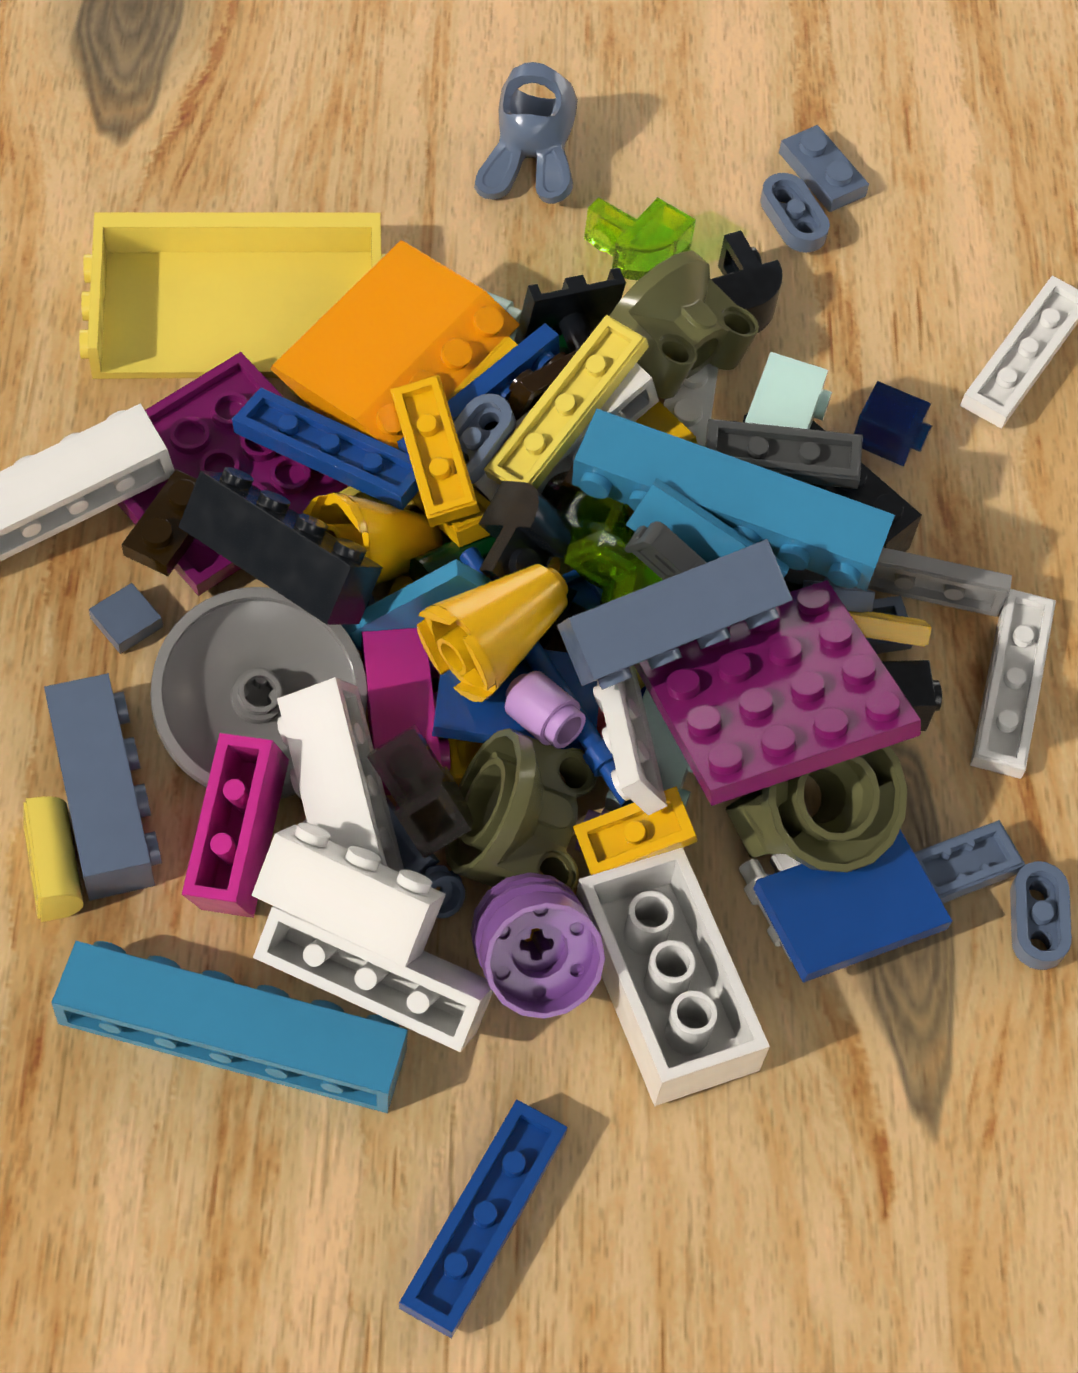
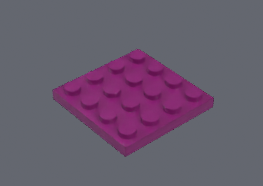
M239 352L145 410L168 450L174 470L177 469L196 479L200 471L223 472L225 467L241 470L254 478L252 485L261 491H272L287 498L291 502L289 508L298 514H303V511L313 498L319 495L339 493L349 487L342 482L234 433L232 418L260 388L283 397L242 352ZM168 479L117 505L136 525ZM195 538L174 569L192 590L200 596L241 568Z
M828 580L790 592L793 600L776 607L780 618L750 630L745 620L727 628L731 638L701 650L697 640L678 647L682 658L652 670L648 660L634 665L711 806L921 735V719Z

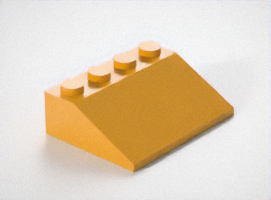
M400 240L289 348L270 369L315 412L399 450L397 442L404 436L390 389L439 375L446 398L448 399L449 395L505 337H510L520 324L484 289L403 240Z

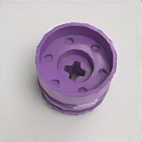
M529 872L507 877L489 889L475 908L470 930L474 953L483 969L489 987L499 1001L521 1016L542 1019L566 1014L585 1002L600 982L605 962L602 937L572 889L553 876ZM536 928H539V929H540V931H536V932L533 933L532 941H528V942H525V941H524V940L530 938V936H531V929H536Z

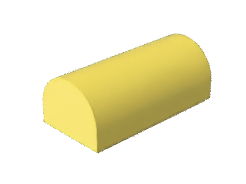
M52 796L26 798V802L23 803V828L37 919L45 922L70 917L83 908L84 903L67 803L61 798Z

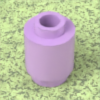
M541 671L521 674L507 688L505 712L542 744L553 745L558 749L564 748L571 744L581 733L586 717L580 711L579 702Z

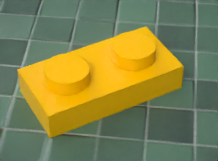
M677 786L664 790L667 807L649 816L635 803H631L573 826L591 875L698 842Z

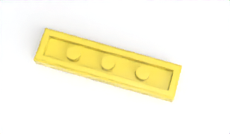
M606 315L484 468L487 477L501 485L502 481L526 482L538 489L590 423L596 408L601 409L649 348L647 338Z

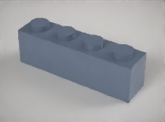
M765 539L572 616L558 624L557 627L581 685L584 686L598 680L603 690L632 678L629 667L648 660L652 670L682 658L678 647L697 640L701 650L731 638L727 628L745 620L750 630L780 618L776 607L793 599L769 541Z
M109 673L44 686L89 901L155 886L152 866L162 864L155 831L144 834L141 818L151 816L145 784L134 786L130 771L141 768L134 737L123 739L120 727L121 724L130 723L124 691L113 693Z

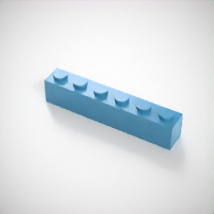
M597 408L574 459L572 485L580 487L589 496L599 499L608 497L629 505L635 511L656 478H658L752 542L758 543L768 539L774 556L789 565L790 569L810 570L828 577L832 583L843 588L857 587L867 591L895 517L894 514Z
M75 941L51 1002L59 1025L388 1113L407 1051L408 1030L400 1028L399 1024L380 1015H368L366 1018L344 1013L340 1006L329 1001L313 1000L310 1004L292 999L285 991L273 986L259 985L256 989L236 984L228 975L217 971L206 970L202 974L180 969L176 962L161 956H149L148 959L126 954L121 947L105 941H96L93 945Z

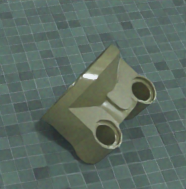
M692 250L677 253L657 264L632 286L610 314L611 318L647 338L649 348L637 363L652 377L657 396L662 399L673 398L678 393L685 379L690 378L708 364L723 370H731L737 367L759 329L758 321L753 314L736 305L710 279V265Z
M511 728L496 731L482 744L468 765L453 800L445 837L446 861L455 874L494 887L507 877L529 872L540 874L541 871L544 875H550L558 879L573 891L578 882L579 870L575 860L566 852V849L574 832L573 826L577 822L578 805L576 799L590 792L597 781V777L594 776L583 759L585 752L577 748L564 750L555 748L552 745H544L539 740ZM560 773L565 778L566 784L561 779Z
M888 746L744 795L727 806L726 812L750 858L765 854H787L812 870L850 872L874 863L894 844L906 817L908 787L900 760L892 748ZM808 776L816 781L821 791V805L818 812L812 818L807 812L804 801V787Z

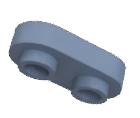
M777 173L768 177L763 184L760 198L761 207L785 244L799 252H814L820 249L826 242L830 223L827 215L802 179L789 173Z
M483 394L475 397L466 405L454 421L464 459L469 461L467 469L472 485L485 473L484 468L516 428V419L509 403L497 394ZM490 422H499L494 429L484 430L485 426Z
M1041 861L1031 862L1019 870L1010 888L1012 947L1017 958L1028 967L1037 970H1048L1056 967L1071 947L1069 883L1063 872L1056 866ZM1029 890L1039 891L1045 900H1036L1031 896ZM1031 939L1042 941L1047 950H1039L1034 947Z

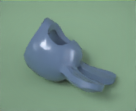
M530 62L513 68L502 87L498 110L499 143L479 169L475 179L474 188L478 195L485 199H500L510 192L525 158H537L536 192L542 202L555 204L563 201L572 191L573 179L565 154V144L568 141L574 124L578 99L572 84L557 71L545 64ZM537 83L547 87L555 94L556 98L548 99L531 96L518 90V88L524 84Z

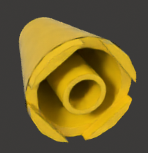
M336 492L319 495L313 498L303 511V514L311 515L325 522L328 525L326 532L336 538L352 540L367 550L365 556L383 567L376 585L409 573L411 559L443 544L442 533L439 527H430L426 515L404 509L400 510L396 507Z
M535 564L426 607L418 615L423 617L424 620L417 624V632L424 650L438 672L442 675L450 669L461 681L453 688L472 702H484L498 690L566 609L568 604L566 596L568 594V586L557 570L553 568L547 569L540 564Z

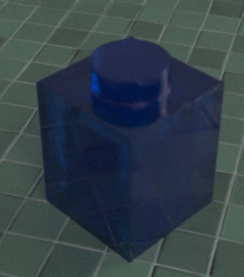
M877 381L860 413L854 434L863 435V450L904 466L912 449L921 452L928 439L933 425L926 423L925 420L931 403Z

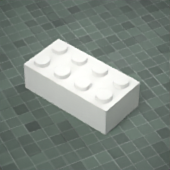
M683 847L580 878L576 897L583 905L602 937L605 962L601 976L654 1106L760 1071L770 1047Z

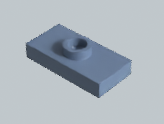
M1000 820L914 852L942 903L1015 876L1026 865Z

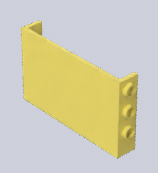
M94 212L92 254H84L83 257L84 281L91 284L90 291H82L81 295L83 321H89L88 329L80 330L79 333L81 359H89L92 379L198 378L239 352H242L265 378H279L270 369L271 366L386 255L382 254L380 213Z

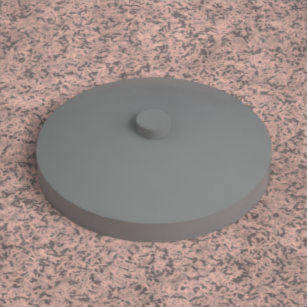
M246 587L226 591L206 599L193 607L174 625L165 638L158 652L151 679L150 698L154 724L165 749L172 759L186 774L206 788L219 733L273 740L289 759L281 799L296 795L290 779V770L294 766L289 747L283 742L278 730L277 721L281 717L277 698L336 677L358 687L365 714L367 683L364 666L354 642L342 625H326L272 588Z

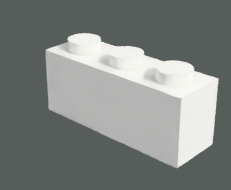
M298 823V825H292L275 833L251 896L404 968L422 955L446 895L432 888V881L429 878L411 870L402 869L400 872L388 868L380 864L381 858L376 853L358 846H350L347 849L330 841V834L326 830L309 823Z

